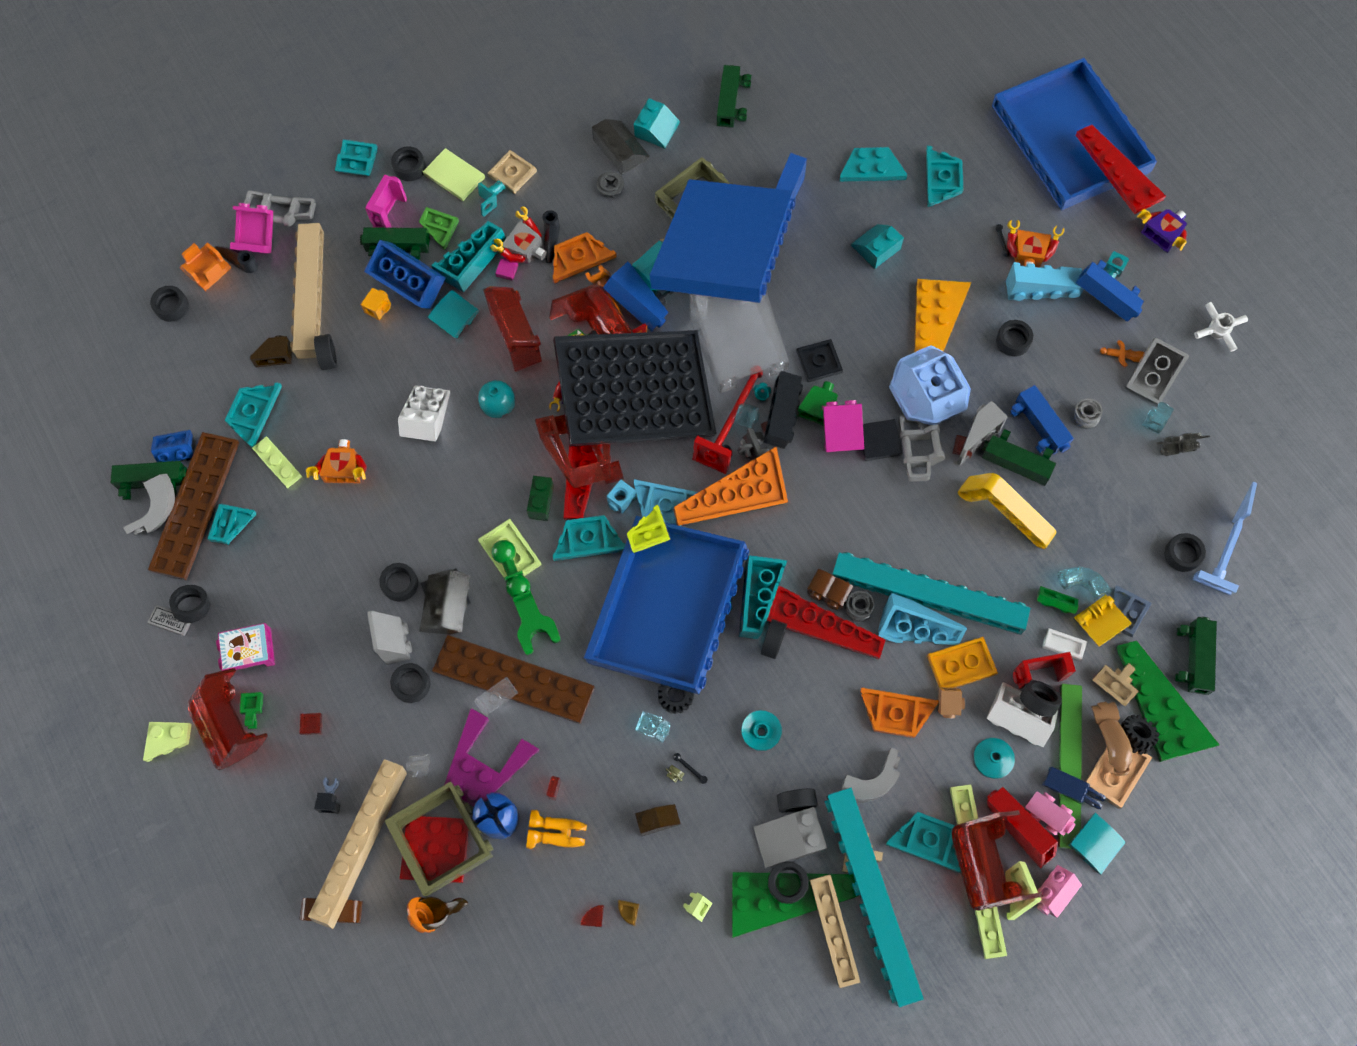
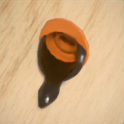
M432 896L415 897L409 900L407 904V919L410 927L417 932L430 933L443 926L449 915L460 912L463 907L468 905V901L463 898H455L446 903Z

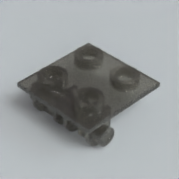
M1202 432L1181 434V436L1163 437L1164 441L1157 442V444H1162L1163 446L1160 449L1162 455H1175L1196 451L1200 448V443L1196 440L1208 438L1210 435H1202Z

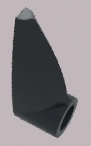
M548 210L542 216L544 224V250L547 251L545 256L546 263H552L554 246L558 243L560 225L558 214L553 210Z
M215 246V249L224 259L242 271L253 273L258 269V263L250 251L243 250L240 252L224 246Z

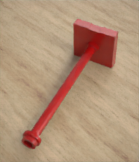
M754 365L749 370L751 375L716 441L713 443L699 436L696 437L692 460L727 474L730 468L732 450L721 445L757 378H761L763 375V369L757 365Z

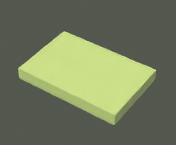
M446 148L423 171L427 178L461 201H464L478 186V183L485 179V175Z
M508 519L478 539L504 578L507 574L503 565L496 562L491 554L493 545L499 540H508L513 543L516 549L513 560L517 570L522 571L524 576L542 565L511 519Z

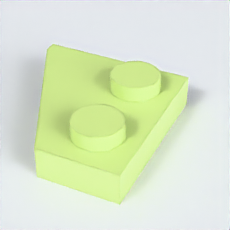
M149 722L143 761L150 762L157 756L166 755L176 748L188 745L192 724Z
M1019 861L1005 872L1007 884L1006 899L1010 900V913H1007L1008 920H1015L1041 901L1028 867L1022 861Z

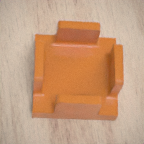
M208 242L201 249L193 243L181 254L186 262L179 268L204 291H207L231 269L230 264Z

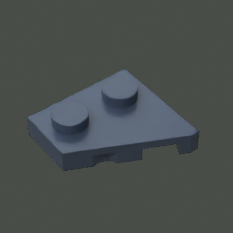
M1116 585L1114 589V604L1132 623L1121 632L1133 637L1152 603Z

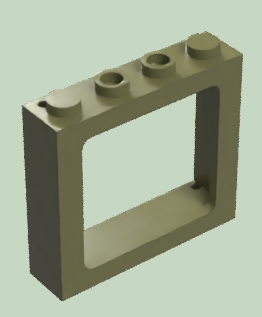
M701 157L655 192V203L673 219L678 205L672 200L685 190L689 179L699 180L700 178H705L709 182L733 183H729L725 176L713 167L711 162Z
M452 782L447 783L384 820L422 895L426 897L493 857L491 851L494 849L488 839L484 840L481 835L482 832L476 827L479 822H474L471 816L473 810L468 802L465 804L461 798L464 796L462 789L459 785L455 786ZM452 799L474 838L479 852L434 880L428 881L402 828L442 803Z

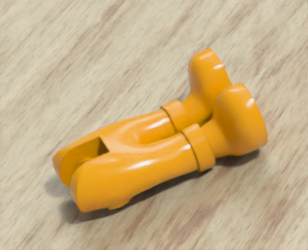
M531 809L530 828L559 830L561 833L539 832L528 829L527 849H533L540 842L542 844L571 848L585 845V839L570 837L571 830L586 831L587 824L567 818H551L547 816L544 818L540 816L538 810Z

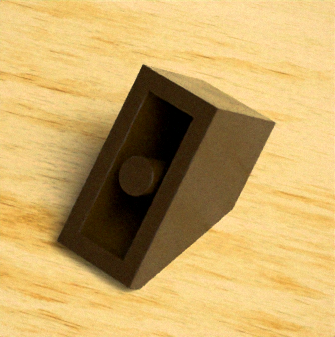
M278 335L268 338L250 356V360L255 367L292 364L291 342L287 336Z
M675 804L654 807L635 813L642 837L681 825Z

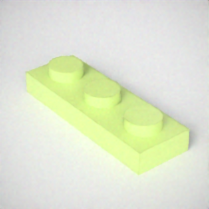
M267 436L252 447L255 453L287 489L302 477Z

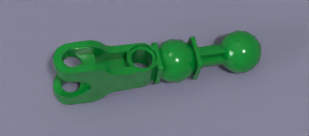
M508 540L497 541L492 547L491 554L496 562L503 565L507 574L504 578L506 591L512 597L521 618V626L518 629L517 637L525 654L528 656L534 651L531 640L536 633L544 632L548 634L553 643L560 642L561 638L554 620L540 614L530 591V581L524 576L522 571L517 570L513 560L516 554L515 546Z

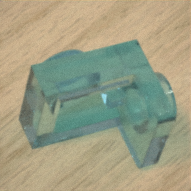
M643 711L635 730L654 737L660 742H664L671 724L660 716Z

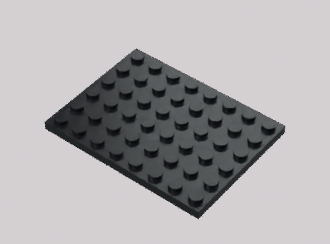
M698 330L554 337V349L570 447L696 438L697 436L710 437L717 434Z

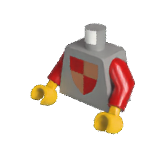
M522 206L520 208L524 215L516 211V217L524 221H519L504 242L496 238L494 243L498 247L492 244L490 248L494 252L499 251V254L510 263L524 262L529 264L534 257L543 260L547 251L542 249V235L531 217H527L528 210Z

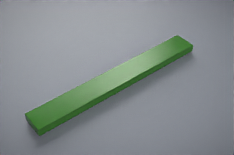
M1061 684L1059 770L1081 780L1082 686ZM1059 793V807L1063 804L1073 811L1071 815L1076 820L1074 821L1075 827L1069 834L1066 833L1062 836L1058 833V848L1072 849L1069 844L1081 830V804Z

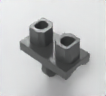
M753 428L748 429L747 434L740 441L741 447L737 450L739 455L745 454L746 458H750V461L769 451L767 447H760L764 440L763 433L754 432Z

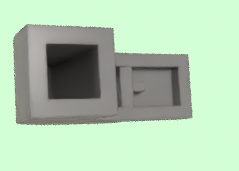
M160 474L143 483L150 496V508L143 518L123 527L126 534L134 533L137 535L144 531H147V533L153 532L167 522L175 503L174 488L167 474Z
M890 748L881 774L874 779L861 780L846 775L841 791L852 787L856 802L858 803L874 801L885 795L893 787L900 775V772L893 770V768L897 769L900 757L897 756L899 750Z

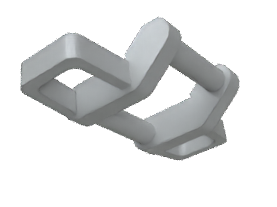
M248 191L244 201L245 204H250L252 198L262 199L261 205L267 206V210H270L271 203L290 205L289 212L285 216L273 215V222L283 223L285 226L293 225L296 220L312 219L316 208V202L311 198H287L256 191ZM301 204L310 205L307 213H298Z
M901 415L899 417V436L903 443L904 466L906 467L908 480L911 482L928 481L931 476V466L945 459L939 438L940 427L939 425H930L924 428L923 423L907 420L904 415ZM903 422H916L919 430H904ZM932 438L934 453L929 456L912 457L910 441ZM926 467V474H912L911 468Z

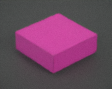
M501 259L495 273L496 277L513 281L518 269V263H510L505 259Z

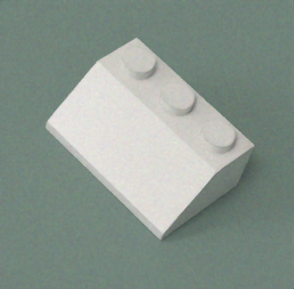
M1002 682L991 705L987 719L994 725L1002 726L1012 734L1019 735L1034 745L1044 747L1055 728L1058 710L1052 717L1039 716L1023 705L1020 700L1022 691Z

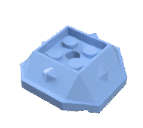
M932 345L901 358L896 365L889 385V389L905 418L928 425H937L965 412L968 407L971 391L955 359Z

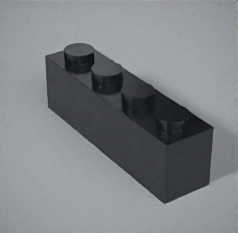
M780 371L777 376L763 443L785 449L787 444L792 442L794 437L792 428L797 421L795 412L800 405L798 396L801 395L803 390L801 376L785 371Z

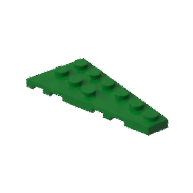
M1138 641L1116 647L1123 668L1128 663L1135 667L1134 672L1129 676L1133 679L1130 684L1139 691L1135 695V699L1142 717L1147 718L1146 721L1148 723L1151 721L1153 723L1151 726L1156 727L1157 730L1155 732L1159 733V740L1154 745L1159 762L1220 745Z
M732 872V938L818 910L810 879L829 874L807 873L809 882L805 895L798 902L785 904L777 901L770 894L768 888L770 873ZM779 873L775 882L778 891L788 896L798 892L801 883L796 873ZM830 874L838 903L858 897L855 895L852 883H855L853 874Z

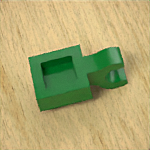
M241 693L240 713L245 715L244 725L245 727L248 726V729H257L256 714H262L263 693Z

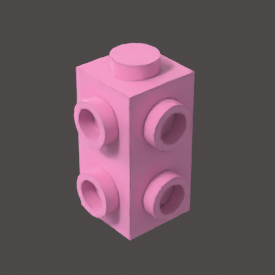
M1037 791L1025 808L1038 822L1040 820L1047 824L1045 828L1054 835H1057V833H1060L1062 836L1066 833L1069 834L1075 827L1074 821L1076 819L1071 815L1073 811L1063 804L1059 807L1053 803L1055 799L1048 793L1044 792L1042 795Z
M1057 865L1037 890L1041 901L1037 903L1038 910L1045 915L1051 914L1058 918L1082 886L1075 874Z

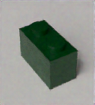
M533 475L527 505L529 519L548 521L554 490L552 478Z

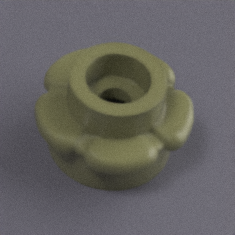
M673 765L669 769L666 768L668 772L667 777L675 783L678 780L682 781V777L685 775L682 771Z

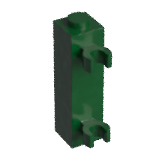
M723 66L717 110V126L734 128L735 119L745 122L747 119V108L736 109L739 85L750 88L752 75H740L741 66Z
M363 227V234L360 235V244L363 245L365 251L368 252V256L371 257L379 240L393 243L405 252L411 253L418 260H421V253H429L430 235L427 228Z
M1006 429L1003 430L1000 438L992 435L990 441H985L981 449L984 451L983 459L1044 486L1049 481L1057 464L1049 460L1054 451L1046 447L1042 456H1039L1007 442L1011 431Z
M181 461L112 465L110 483L118 489V496L122 497V500H131V489L145 488L144 482L160 474H167L173 485L176 497V486L182 484L186 476L187 467Z
M1198 617L1190 623V626L1180 625V628H1177V636L1189 637L1188 672L1179 671V674L1176 673L1175 682L1188 683L1189 693L1209 695L1215 691L1217 621L1210 620L1208 617Z

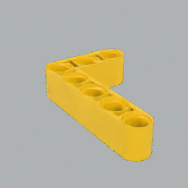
M995 473L969 476L958 490V495L968 502L988 500L1034 545L1041 549H1046L1057 533L1002 477Z

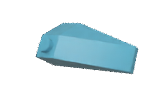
M891 593L883 608L877 635L895 643L914 641L917 644H921V642H934V644L958 645L967 627L913 600Z

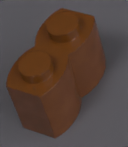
M818 569L807 588V593L815 601L822 600L826 602V605L833 610H842L853 590V586L824 570Z

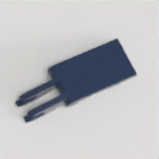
M1054 767L1049 768L1042 786L1063 794L1077 803L1083 804L1085 801L1090 806L1101 810L1103 805L1086 794L1088 793L1093 798L1104 802L1106 797L1103 794L1090 788V784Z

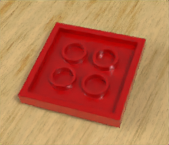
M420 816L406 825L405 837L428 881L434 880L466 860L469 829L463 818ZM402 856L399 879L415 881ZM464 875L455 879L452 883H463Z

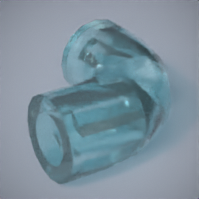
M1081 566L1071 567L1059 571L1057 574L1059 583L1065 590L1075 586H1083L1090 592L1095 601L1104 595L1108 596L1112 592L1105 579L1090 568Z

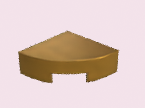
M618 900V909L622 918L630 925L635 926L639 904Z

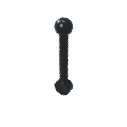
M998 224L995 230L1000 236L1003 256L1007 257L1010 252L1007 250L1004 241L1003 226Z
M679 753L673 755V759L679 761L698 777L701 784L707 783V777L700 775L681 758Z

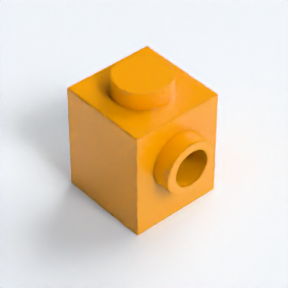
M372 288L360 305L365 314L380 321L383 315L389 311L391 302L385 291H378Z

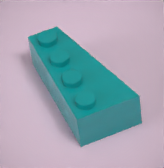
M488 221L472 233L471 238L460 242L457 245L458 248L451 253L447 252L443 255L444 258L438 263L434 262L431 267L446 277L444 282L465 292L499 252H494L490 248L492 244L498 247L494 240L498 238L504 242L506 239L502 228Z
M748 556L745 562L739 637L759 639L788 560Z

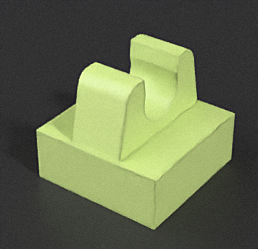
M698 892L697 894L690 893L689 896L693 900L690 905L684 903L683 907L689 914L702 922L713 903Z

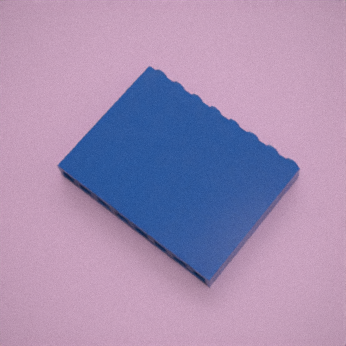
M1085 58L1002 91L994 96L992 107L1061 211L1114 188L1075 136L1077 131L1092 124L1144 175L1152 172L1157 163L1155 156L1149 151L1146 143L1140 138L1137 130L1128 121L1127 116L1123 114L1118 103L1114 101L1109 90L1105 88L1100 77L1095 74L1092 66Z
M689 179L651 270V289L760 303L762 296L766 295L767 283H770L771 270L775 268V257L778 258L779 245L783 244V233L787 232V221L791 220V209L794 210L796 200L793 199V191Z
M636 516L632 528L637 526L643 517ZM665 523L670 540L633 553L629 539H627L584 659L594 666L700 694L701 689H704L707 678L705 676L707 670H710L712 667V655L718 649V637L724 631V619L726 614L730 613V601L732 596L736 595V583L738 578L742 577V565L744 560L748 559L749 549L745 541Z

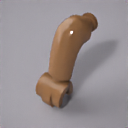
M1105 701L1091 706L1095 721L1104 736L1109 763L1113 765L1114 773L1118 776L1129 774V764L1132 762V747L1125 731L1118 722L1120 716L1116 703H1107Z

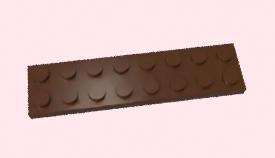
M202 432L148 570L150 572L187 581L239 446L238 440Z
M447 635L432 670L433 673L578 724L582 723L595 689L594 685L450 635Z

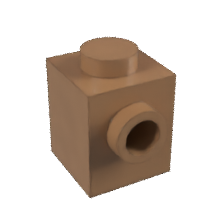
M938 687L939 702L937 711L944 718H955V715H961V710L965 709V699L962 698V691L959 688Z

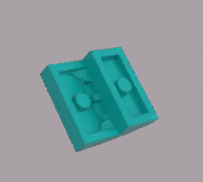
M343 140L341 152L337 155L335 171L369 176L374 165L378 146L372 143Z
M451 290L435 306L428 318L451 336L458 338L465 326L472 323L480 310Z
M1093 813L1070 842L1069 846L1084 858V862L1101 875L1126 842L1097 813Z

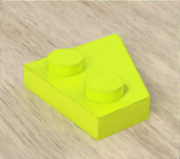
M655 505L653 511L647 517H643L638 525L627 533L633 553L670 540L658 505Z

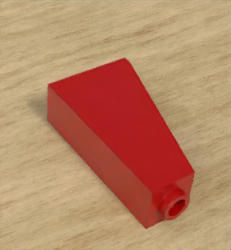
M1004 787L998 791L995 789L988 795L987 807L1040 869L1056 856L1058 841Z

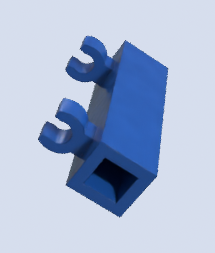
M1102 260L1097 265L1092 262L1082 270L1076 284L1126 322L1133 317L1139 316L1142 312L1141 307L1144 300L1138 297L1141 291L1138 287L1134 286L1132 291H1130L1103 270L1107 264Z
M1034 385L1019 393L1016 399L1017 404L1012 406L1010 413L1013 417H1016L1023 412L1043 440L1039 441L1038 445L1035 446L1037 451L1041 453L1045 451L1046 447L1054 450L1053 454L1059 451L1061 453L1067 451L1071 447L1070 444L1074 438L1038 388Z

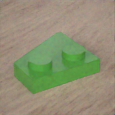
M426 207L419 223L423 228H427L429 235L446 250L459 223V219Z

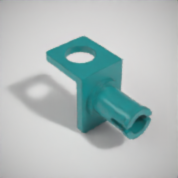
M497 180L489 188L481 182L478 183V194L485 200L481 204V215L483 217L497 207V194L505 190V186L500 180ZM490 203L489 208L485 210L487 204Z
M1113 251L1103 270H1106L1113 278L1116 276L1120 277L1129 258ZM1120 258L1123 264L1120 267L1112 263V260Z

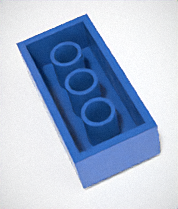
M379 240L364 271L418 307L430 309L446 279L445 276L393 243Z

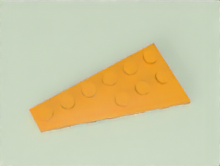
M917 279L914 352L930 345L944 352L972 282Z

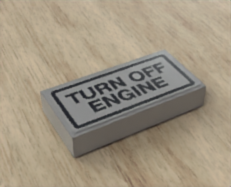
M158 605L155 606L147 622L150 625L182 636L186 635L191 624L178 621L170 609Z

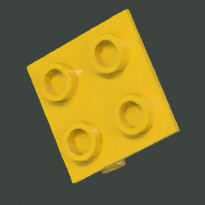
M1104 595L1074 617L1099 647L1132 624L1113 603L1114 600L1110 595Z

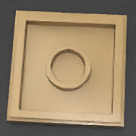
M509 150L488 172V177L494 181L500 180L507 190L515 194L537 172V169Z

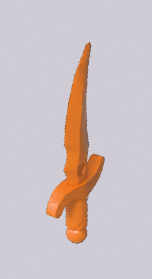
M1121 340L1117 341L1119 350L1106 349L1105 347L1100 349V353L1103 355L1118 357L1120 364L1124 367L1128 366L1125 358L1133 362H1139L1145 353L1143 351H1133L1132 349L1125 350V344Z

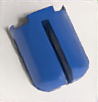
M491 792L486 794L487 802L482 797L478 799L473 808L472 817L475 823L479 822L476 827L483 834L492 839L502 840L511 836L516 831L515 829L520 817L519 812L507 796ZM497 813H498L497 816H498V818H499L501 824H498V822H497L496 820H493V819L495 818V814H497Z

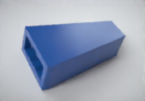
M790 153L776 189L793 191V199H795L805 179L807 158Z
M627 261L609 278L603 289L642 324H646L651 332L656 327L660 329L666 322L664 318L669 312L634 267Z

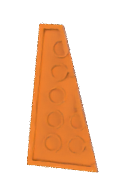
M777 447L770 449L674 506L676 524L680 526L788 503Z

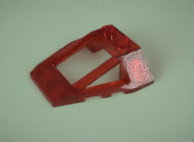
M565 414L535 419L543 445L574 489L611 478L610 444H602L603 454L599 445H591L598 462L573 469L559 437L568 434Z

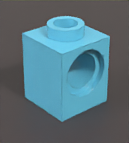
M620 480L607 495L608 506L613 511L617 512L618 510L623 514L637 497L636 490L623 480ZM620 495L625 497L624 500H616Z

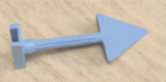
M1252 482L1232 520L1234 525L1217 568H1214L1212 574L1200 570L1194 574L1192 580L1228 595H1231L1232 592H1237L1239 585L1224 580L1225 570L1241 532L1243 520L1251 514L1257 487L1256 482Z

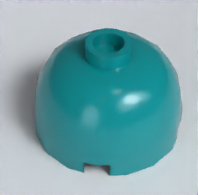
M493 380L487 382L482 386L478 395L480 408L485 415L491 418H501L502 415L511 413L515 407L516 399L514 392L503 381Z

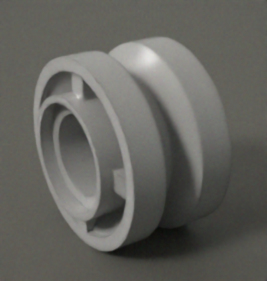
M1082 399L1076 405L1074 420L1082 428H1093L1100 422L1103 408L1095 399ZM1084 412H1090L1092 415H1087Z

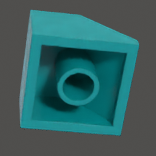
M648 98L633 124L634 137L665 149L680 124V120L665 104Z
M877 224L851 243V246L876 269L901 250L904 237L892 226Z

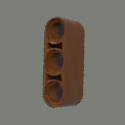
M302 898L299 920L312 921L308 915L317 898ZM347 900L337 922L360 923L363 901Z

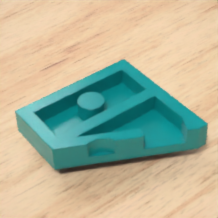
M219 504L208 540L229 545L256 516L255 510Z

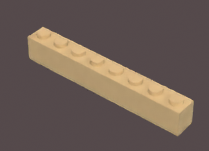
M320 223L298 224V231L295 232L297 247H295L297 262H294L296 278H293L295 293L292 296L293 303L295 304L294 309H292L294 325L291 326L293 341L290 343V348L297 359L316 358L314 337L320 335L324 231Z
M385 759L383 760L308 915L312 921L334 929L407 773L403 766Z

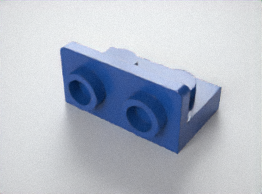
M191 430L154 436L151 452L156 462L191 459L194 454L191 447L193 434Z

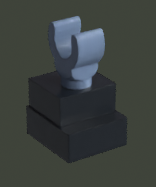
M324 778L325 793L317 792L314 809L319 813L339 814L340 805L336 802L337 797L334 795L335 789L339 786V780L335 778L334 784L329 786V780Z

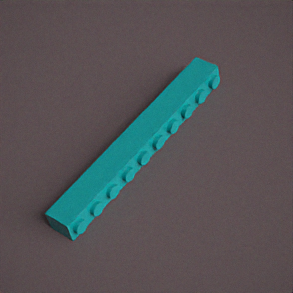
M839 552L832 574L834 577L842 579L858 588L890 596L893 593L913 600L927 608L1020 635L1026 630L1031 609L1022 602L1013 603L1006 601V598L1001 596L992 597L983 591H971L963 585L954 586L945 580H933L924 574H912L907 569H895L886 563H874L869 558L860 559L848 552Z
M852 787L826 796L827 800L824 803L827 812H832L834 821H831L835 834L839 833L841 839L838 842L842 854L846 853L848 862H845L846 869L849 875L853 874L855 883H852L855 895H860L862 904H859L862 916H867L869 925L866 926L870 938L875 939L877 946L873 947L877 960H882L884 968H881L884 981H889L891 989L888 990L891 1002H896L900 1008L924 1000Z

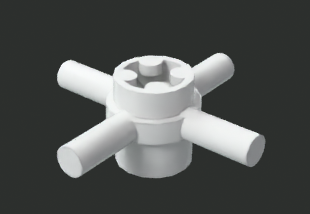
M1212 302L1207 303L1205 307L1212 321L1208 328L1196 331L1194 333L1195 338L1199 339L1211 335L1215 339H1224L1230 352L1237 350L1238 348L1230 333L1234 326L1248 322L1247 316L1243 315L1234 318L1229 313L1218 314Z

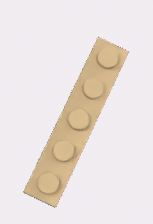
M831 875L810 879L838 986L842 988L861 983Z

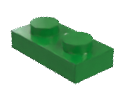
M1040 586L1037 601L1042 605L1059 608L1062 612L1076 614L1078 610L1077 598Z

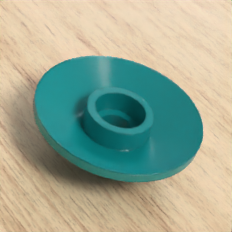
M758 710L750 713L744 719L741 733L743 740L749 747L758 751H766L775 747L780 741L782 726L774 714L765 710ZM759 729H764L765 734L759 735L757 731Z
M987 738L977 745L974 751V763L979 772L984 776L998 779L1005 777L1012 771L1015 764V755L1010 745L999 738ZM994 753L998 754L999 760H994L992 755Z

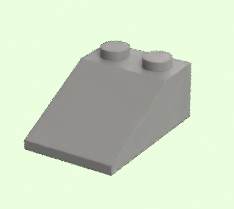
M1153 338L1126 387L1160 405L1190 355L1158 338Z
M993 401L987 405L983 404L977 409V414L973 418L974 422L958 458V465H961L978 451L986 440L990 441L992 435L996 436L1000 433L1008 416Z
M368 611L374 651L387 665L410 660L409 653L412 652L410 641H407L406 634H409L407 623H404L397 616Z
M814 807L753 827L765 868L823 852L827 849Z

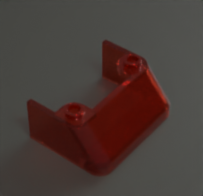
M593 284L552 300L550 320L567 314L573 322L587 320L592 330H595L598 335L633 333L607 292L600 285Z
M489 286L484 288L483 292L489 312L495 318L509 351L515 372L542 362L539 350L541 342L538 335L534 336L519 301L522 299L519 291H514L510 287Z
M235 668L205 675L188 701L189 713L217 770L228 768L257 752L268 737L267 733L258 736L253 732L246 734L231 704L235 695V687L230 683V680L236 672Z
M1019 810L998 812L958 824L952 829V839L971 907L977 911L1043 897L1042 892L1024 895L1023 888L1018 882H1006L995 840L1005 835L1004 819L1020 815Z

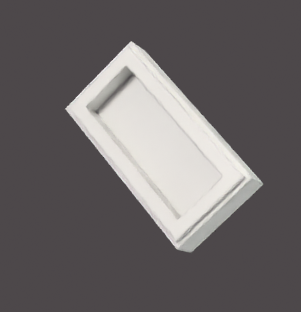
M1048 628L1042 648L1058 654L1070 652L1073 659L1081 661L1087 641Z

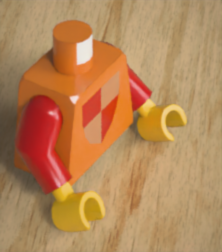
M1009 220L1007 226L1010 232H1008L1007 248L1011 256L1015 258V262L1024 266L1028 263L1035 264V267L1039 268L1042 262H1047L1055 254L1059 244L1058 238L1063 235L1064 228L1061 234H1056L1055 229L1057 226L1054 227V236L1051 238V234L1018 230L1020 221L1017 220L1016 226L1012 227V220Z
M341 439L339 440L338 448L327 449L326 454L321 457L315 466L306 468V477L313 476L314 480H317L320 474L324 483L360 484V477L366 479L367 465L362 456L357 454L355 449L350 448V441Z

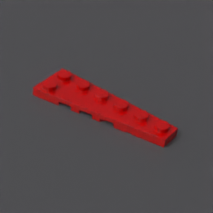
M1092 124L1077 131L1075 136L1134 214L1165 199L1166 195Z
M569 444L564 520L584 518L602 444L571 447Z
M778 586L766 623L770 624L771 620L774 619L786 623L787 630L878 660L881 657L886 640L862 627L856 626L848 620L836 616L835 613L829 610L826 611L818 607L817 604L801 598L782 586Z

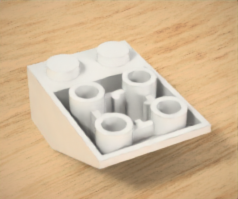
M414 385L398 417L399 436L436 442L442 429L450 390Z

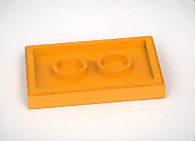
M984 637L927 654L939 687L958 688L998 674Z

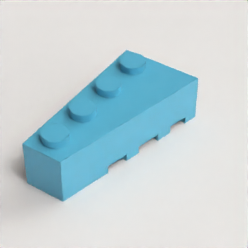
M1013 262L1006 279L1008 300L1080 297L1084 289L1076 284V281L1082 272V268L1060 266L1057 269H1053L1051 265H1044V267L1038 268L1035 267V264L1028 263L1026 266H1020V263Z

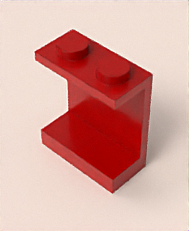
M1065 652L1023 660L1014 669L1013 680L1015 684H1018L1019 689H1023L1032 680L1030 671L1054 667L1058 682L1066 681L1076 672L1071 653Z

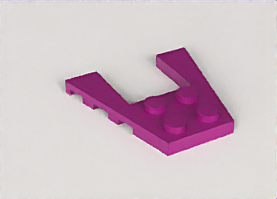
M471 708L444 785L452 782L455 786L459 785L464 793V796L461 797L463 801L468 802L474 807L477 800L481 797L487 802L486 794L497 792L520 768L528 763L531 757L539 752V748L521 739L501 772L498 773L467 754L489 721L486 716Z

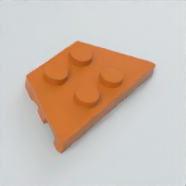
M588 232L554 246L553 282L557 283L617 257L616 252L606 248L604 243L594 239Z
M867 688L860 689L874 732L909 738L916 737L939 700Z

